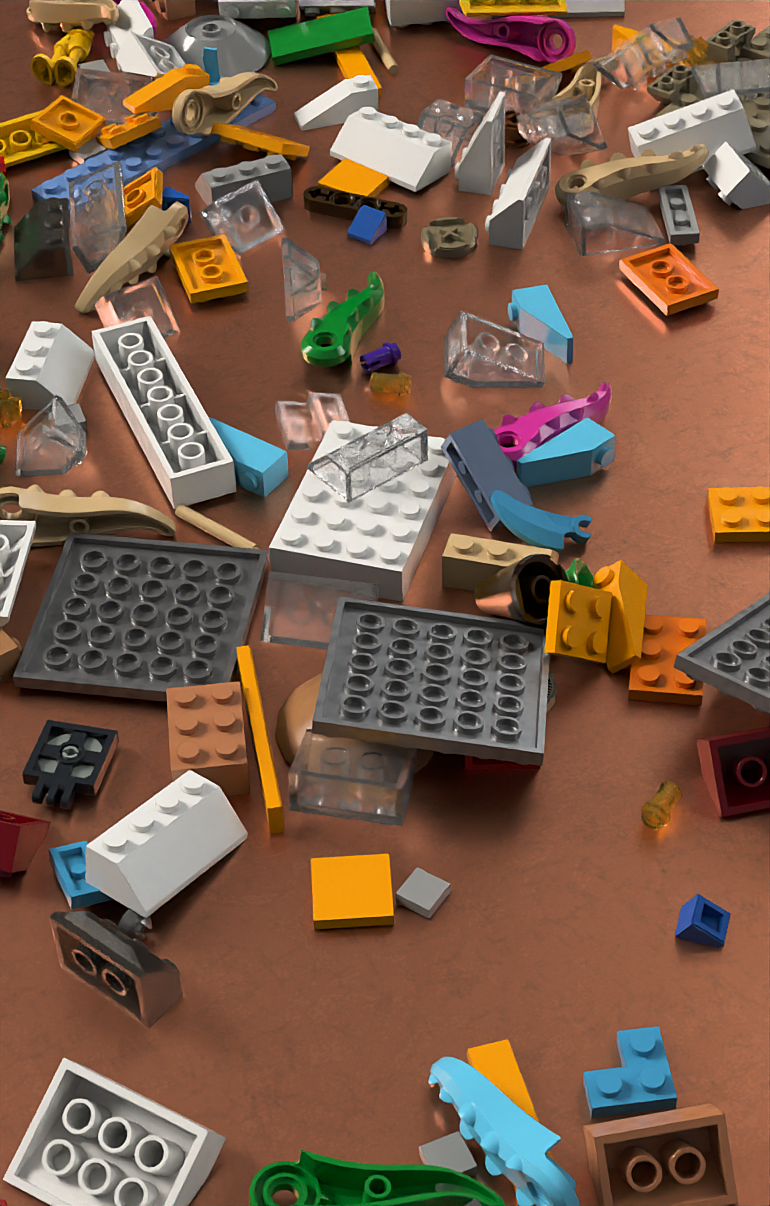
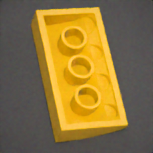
M459 0L461 9L466 17L567 15L568 12L565 0Z
M43 110L0 123V157H4L6 168L67 149L30 129V121Z

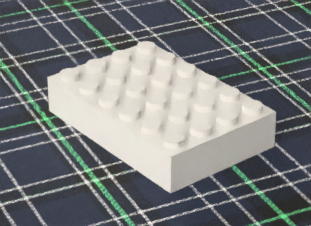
M332 420L269 546L271 577L403 602L457 475L441 448L446 439Z

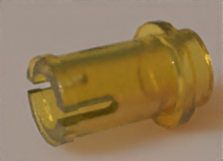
M400 372L399 375L372 373L370 379L371 392L397 393L399 397H403L404 394H410L412 379L405 372Z
M665 781L664 784L662 782L652 800L647 801L642 806L641 818L643 823L649 828L660 829L669 824L671 820L670 813L682 798V791L676 784Z

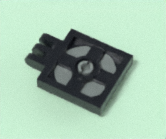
M47 720L22 772L24 784L35 786L32 793V803L42 804L47 793V806L55 807L60 796H62L61 808L70 809L77 793L96 795L119 743L118 731Z

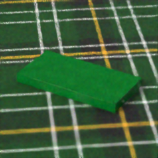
M368 7L268 31L274 65L375 41Z

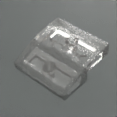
M310 392L307 402L277 401L274 409L287 450L319 448L332 420L350 423L340 394Z

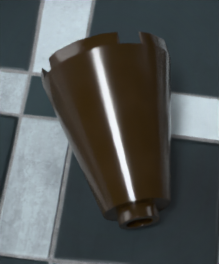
M532 554L481 580L475 589V601L477 606L485 613L536 626L547 625L551 581L562 580L569 582L561 564L556 565L550 559L553 557L547 554Z

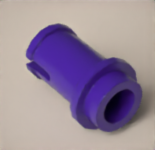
M385 342L381 348L361 355L360 362H366L361 364L367 374H371L373 371L389 364L394 366L401 359V352L396 343Z

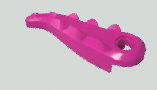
M455 7L445 9V15L449 22L468 39L481 44L510 48L538 62L548 61L554 63L572 56L576 47L574 30L567 22L560 19L535 15L474 19L466 17ZM556 34H559L562 38L560 48H557L553 42Z
M604 382L600 385L597 392L592 393L586 398L574 400L570 395L564 394L556 405L546 407L541 402H534L528 414L517 418L506 414L503 416L501 426L493 430L501 450L505 456L511 459L514 468H517L518 459L588 417L599 424L609 410L612 401V387L609 383Z

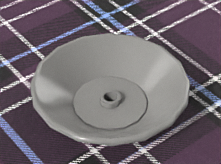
M204 15L194 18L161 41L173 45L185 64H196L203 71H205L202 55H204L203 47L217 48L219 73L223 78L233 77L243 72L256 73L267 64L272 54L269 40L259 31L223 15Z

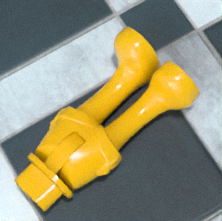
M83 28L69 31L66 36L54 45V55L52 58L45 54H37L30 62L33 75L45 85H51L55 79L57 84L63 87L72 83L78 73L77 64L84 61L89 55L90 47L93 44L94 32L91 29L84 30Z

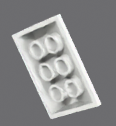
M63 1058L3 1180L51 1206H188L208 1178L226 1137L81 1064Z

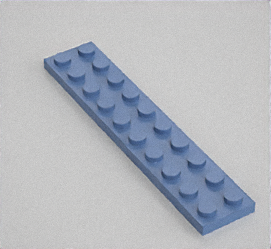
M259 93L228 124L247 127L275 112L276 102ZM171 117L161 123V128L115 149H108L106 152L88 159L73 169H68L63 174L43 182L31 190L32 198L68 221L112 198V194L153 168L157 167L160 171H163L220 141L221 136L214 133L210 136L181 134L176 130Z

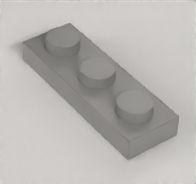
M687 185L658 188V199L669 243L672 245L699 243L700 232Z

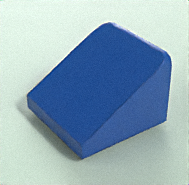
M165 186L162 192V210H168L170 206L178 201L187 207V223H191L189 196Z
M363 205L348 229L347 236L371 245L387 231L386 213Z
M697 894L682 906L675 936L687 941L722 947L725 942L731 913Z

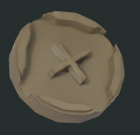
M458 217L438 218L431 221L430 226L427 228L423 227L421 245L426 252L440 258L463 257L473 252L478 246V229L473 223L470 222V225L464 223V219Z

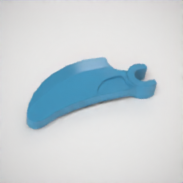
M499 490L494 491L491 495L490 501L493 509L503 524L514 535L532 546L561 552L564 547V538L571 537L575 542L583 544L591 537L590 533L579 529V526L587 528L592 522V518L587 515L569 517L547 512L517 501Z

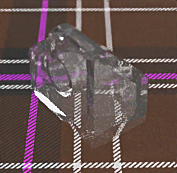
M282 238L286 321L290 323L322 303L321 291H327L326 273H320L319 261L289 238Z

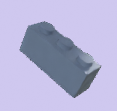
M484 419L448 435L441 448L490 532L504 526L490 501L494 491H502L528 506L533 505L528 488L521 484L514 472V465L511 459L504 455L498 444L495 432L488 428Z

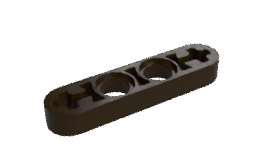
M320 186L307 188L303 193L305 209L314 213L353 221L359 209L366 205L386 213L387 228L389 229L402 228L408 222L407 207L401 203Z

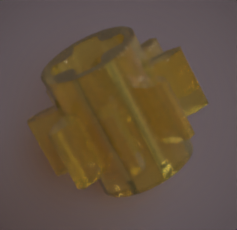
M690 35L677 45L676 48L679 52L676 54V59L680 64L689 65L692 69H695L707 60L708 55L705 52L708 51L709 45L702 36L696 39L693 35Z
M0 389V428H8L16 423V419H21L20 411L23 410L21 398H13L12 391Z

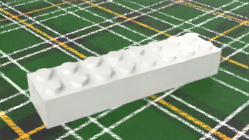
M147 316L91 331L96 362L172 507L176 509L180 504L189 506L236 492L234 461L152 317Z

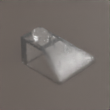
M258 180L213 201L200 212L212 236L225 234L232 250L239 255L286 230Z
M157 276L104 295L94 304L104 328L151 316L164 339L181 332Z
M58 395L53 397L17 433L15 475L28 477L66 474L74 465H80L87 455V434L62 397Z

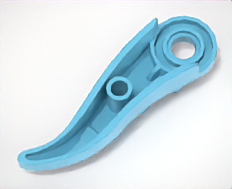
M447 1056L440 1058L432 1064L428 1082L430 1084L437 1083L441 1088V1100L453 1104L461 1118L460 1133L462 1136L470 1140L475 1138L486 1153L485 1165L487 1171L491 1175L504 1174L517 1187L516 1199L518 1206H580L574 1191L576 1188L575 1180L547 1155V1152L562 1140L561 1137L525 1113L484 1075L464 1061Z

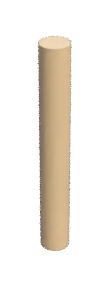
M372 28L375 39L372 42L389 73L396 74L399 70L396 62L377 30Z
M183 504L176 508L175 515L232 547L259 549L257 544Z

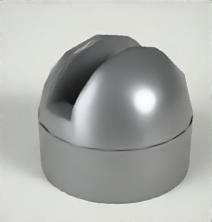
M129 908L119 922L117 933L132 941L145 939L147 936L141 931L144 927L152 929L150 916L145 918Z

